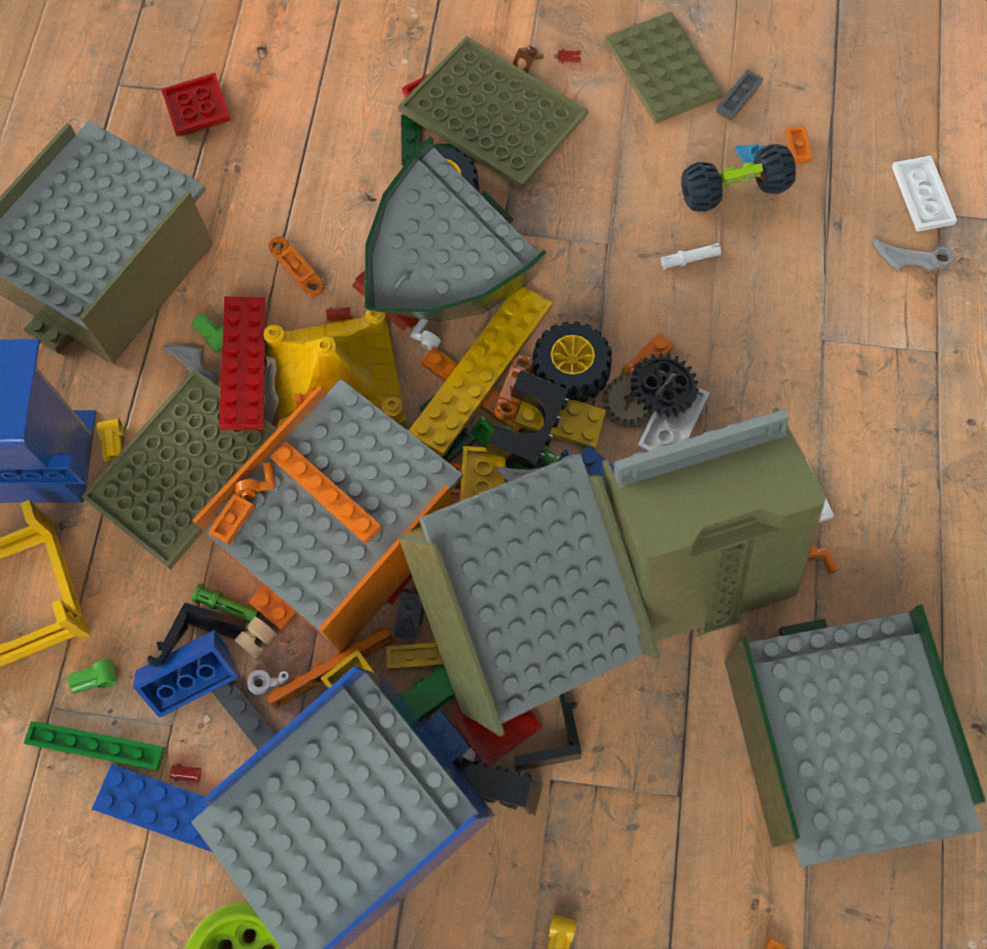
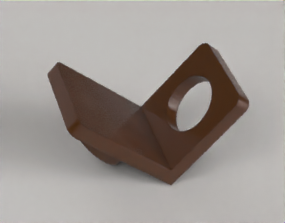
M532 46L518 48L512 64L518 67V60L523 58L526 61V67L523 71L528 73L533 60L543 59L544 55Z

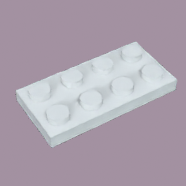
M932 156L894 162L892 169L916 231L955 225L957 218Z
M699 388L696 395L697 398L691 408H687L684 414L680 412L678 417L673 413L670 418H667L665 413L659 417L658 412L655 411L637 445V449L648 452L657 449L659 446L671 445L688 438L710 392Z

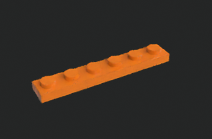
M435 347L421 360L423 367L444 382L458 365ZM492 389L480 408L505 426L511 425L520 432L523 428L514 425L519 407L512 420L504 421L499 419L495 415V408L500 394ZM501 408L505 413L511 412L508 408Z
M287 441L270 456L272 461L365 545L382 529V526Z
M387 627L378 629L369 638L353 643L348 650L335 653L327 662L316 664L308 673L295 676L287 685L274 688L271 694L266 697L271 706L276 710L323 683L321 677L357 649L366 658L393 643L394 639Z

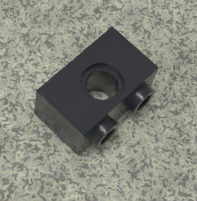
M405 588L401 592L394 632L395 637L417 640L421 634L424 607L417 590Z

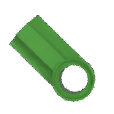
M205 313L197 315L192 323L193 328L205 338L206 343L217 353L222 349L223 327H218Z
M111 659L98 661L90 668L68 674V685L74 694L96 687H110L117 683L115 668Z

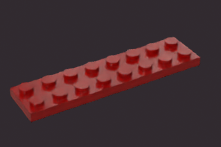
M224 296L219 430H264L265 338L263 335L265 330V297Z

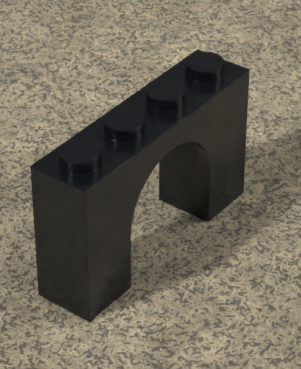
M521 370L511 396L536 407L543 417V426L535 433L519 434L496 424L486 450L529 469H535L536 464L541 465L546 454L542 450L545 445L549 447L553 438V434H550L552 427L557 428L561 419L558 413L560 409L565 410L569 398L566 397L568 389Z

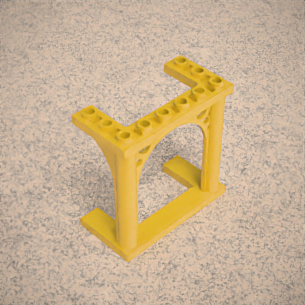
M30 500L20 503L26 523L30 526L0 537V559L45 542L63 601L59 599L52 602L57 619L56 623L13 641L0 644V667L75 636L81 640L90 636L54 523Z

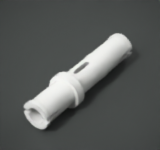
M719 243L685 252L681 250L677 254L661 257V266L663 269L678 265L683 267L686 266V263L720 256L721 247Z

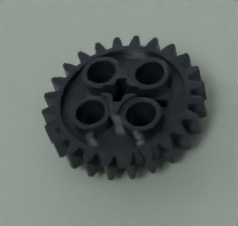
M659 353L658 358L651 354L650 359L644 357L642 362H638L637 367L632 373L630 389L635 390L632 396L639 397L637 404L644 403L643 410L650 408L651 415L657 411L659 417L663 413L666 414L667 418H670L672 413L678 417L680 412L684 414L687 408L690 409L697 398L696 395L699 391L697 385L699 381L694 380L697 374L690 373L692 366L685 367V360L681 363L678 362L679 356H676L673 360L670 353H668L666 358L663 357L662 353ZM675 373L676 375L672 377L669 384L664 386L657 397H653L658 392L660 386H663L671 374Z

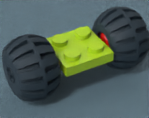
M770 144L756 153L754 162L746 163L739 169H736L735 166L726 168L720 174L713 164L696 162L683 171L681 188L684 200L691 210L707 212L714 209L721 202L724 186L749 181L755 178L763 192L779 194L788 190L796 179V164L789 148L780 144Z

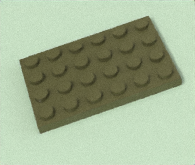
M672 12L606 36L605 42L655 124L722 98L723 92Z

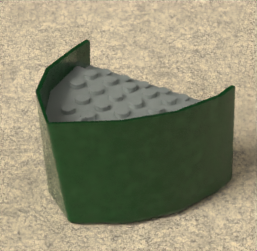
M430 136L415 150L382 195L365 243V308L369 311L436 322L483 314L515 294L518 290L524 288L539 273L546 252L543 250L538 253L510 225L513 222V218L486 191L480 195L434 148V139Z

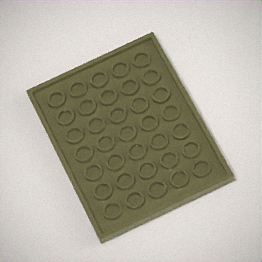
M467 36L398 106L399 112L521 189L588 114L586 108Z
M195 369L81 496L169 569L174 567L203 533L192 520L278 429L264 419V430H219L220 387Z

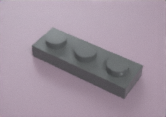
M747 69L718 105L716 112L732 121L762 84L763 78Z

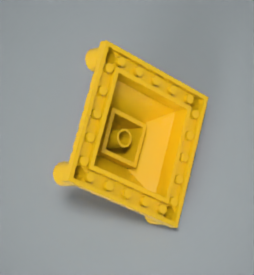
M366 310L365 317L342 322L339 321L285 332L279 325H270L264 330L263 336L267 343L268 354L271 357H275L277 362L275 391L280 397L277 407L279 420L277 428L297 409L294 394L300 392L301 394H306L320 386L326 395L340 379L399 425L407 424L386 313Z

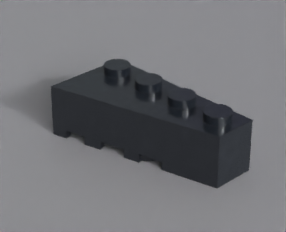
M461 757L454 763L485 802L493 804L495 801H499V804L514 810L520 806L528 814L536 815L542 787L531 778V774L518 771L517 775L509 773V769L501 766H496L495 769L487 768L488 764L480 761H474L473 764L466 763V759Z

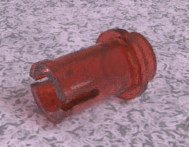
M564 48L558 50V62H561V64L564 62L580 63L581 57L573 56H580L581 50H564Z
M330 307V309H326L327 321L334 323L336 320L352 319L351 308L332 309Z
M177 763V765H172L170 779H174V782L184 780L198 783L201 778L202 768L182 766L181 763Z

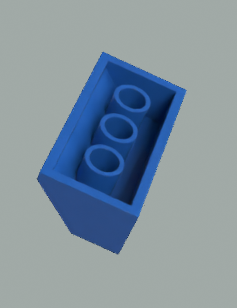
M213 630L171 652L163 665L154 667L147 664L136 670L133 688L160 718L239 678V674L227 645L217 632Z

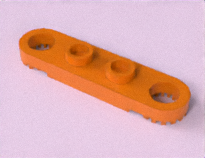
M276 236V238L271 239L269 242L270 252L306 295L309 297L320 296L324 291V285L315 271L295 248L291 246L287 239L282 236ZM277 244L284 245L283 249L281 250H275L274 247ZM311 284H318L319 287L313 291L308 289Z
M518 355V357L516 356L513 359L495 408V415L501 420L509 421L516 415L521 400L512 397L511 393L520 371L523 370L531 373L533 367L532 360L527 358V356ZM518 363H523V364H525V365L527 366V368L525 367V369H524V367H523V368H521V366L519 367ZM501 408H508L511 412L505 413Z

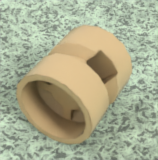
M254 617L247 625V632L242 631L234 642L257 660L265 650L264 645H269L277 634L260 619Z

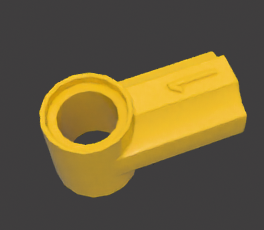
M120 419L97 423V432L102 443V455L105 461L112 462L122 451L121 437L124 436V430Z
M553 914L547 949H570L577 919Z

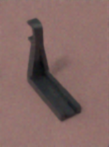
M184 603L164 642H156L158 651L163 652L156 658L152 657V655L148 656V664L154 667L163 665L174 647L188 630V625L210 632L215 630L217 634L236 639L242 631L245 632V620Z
M564 693L559 695L569 746L514 756L516 771L581 759L582 751L572 709L577 707V703L574 701L567 703Z

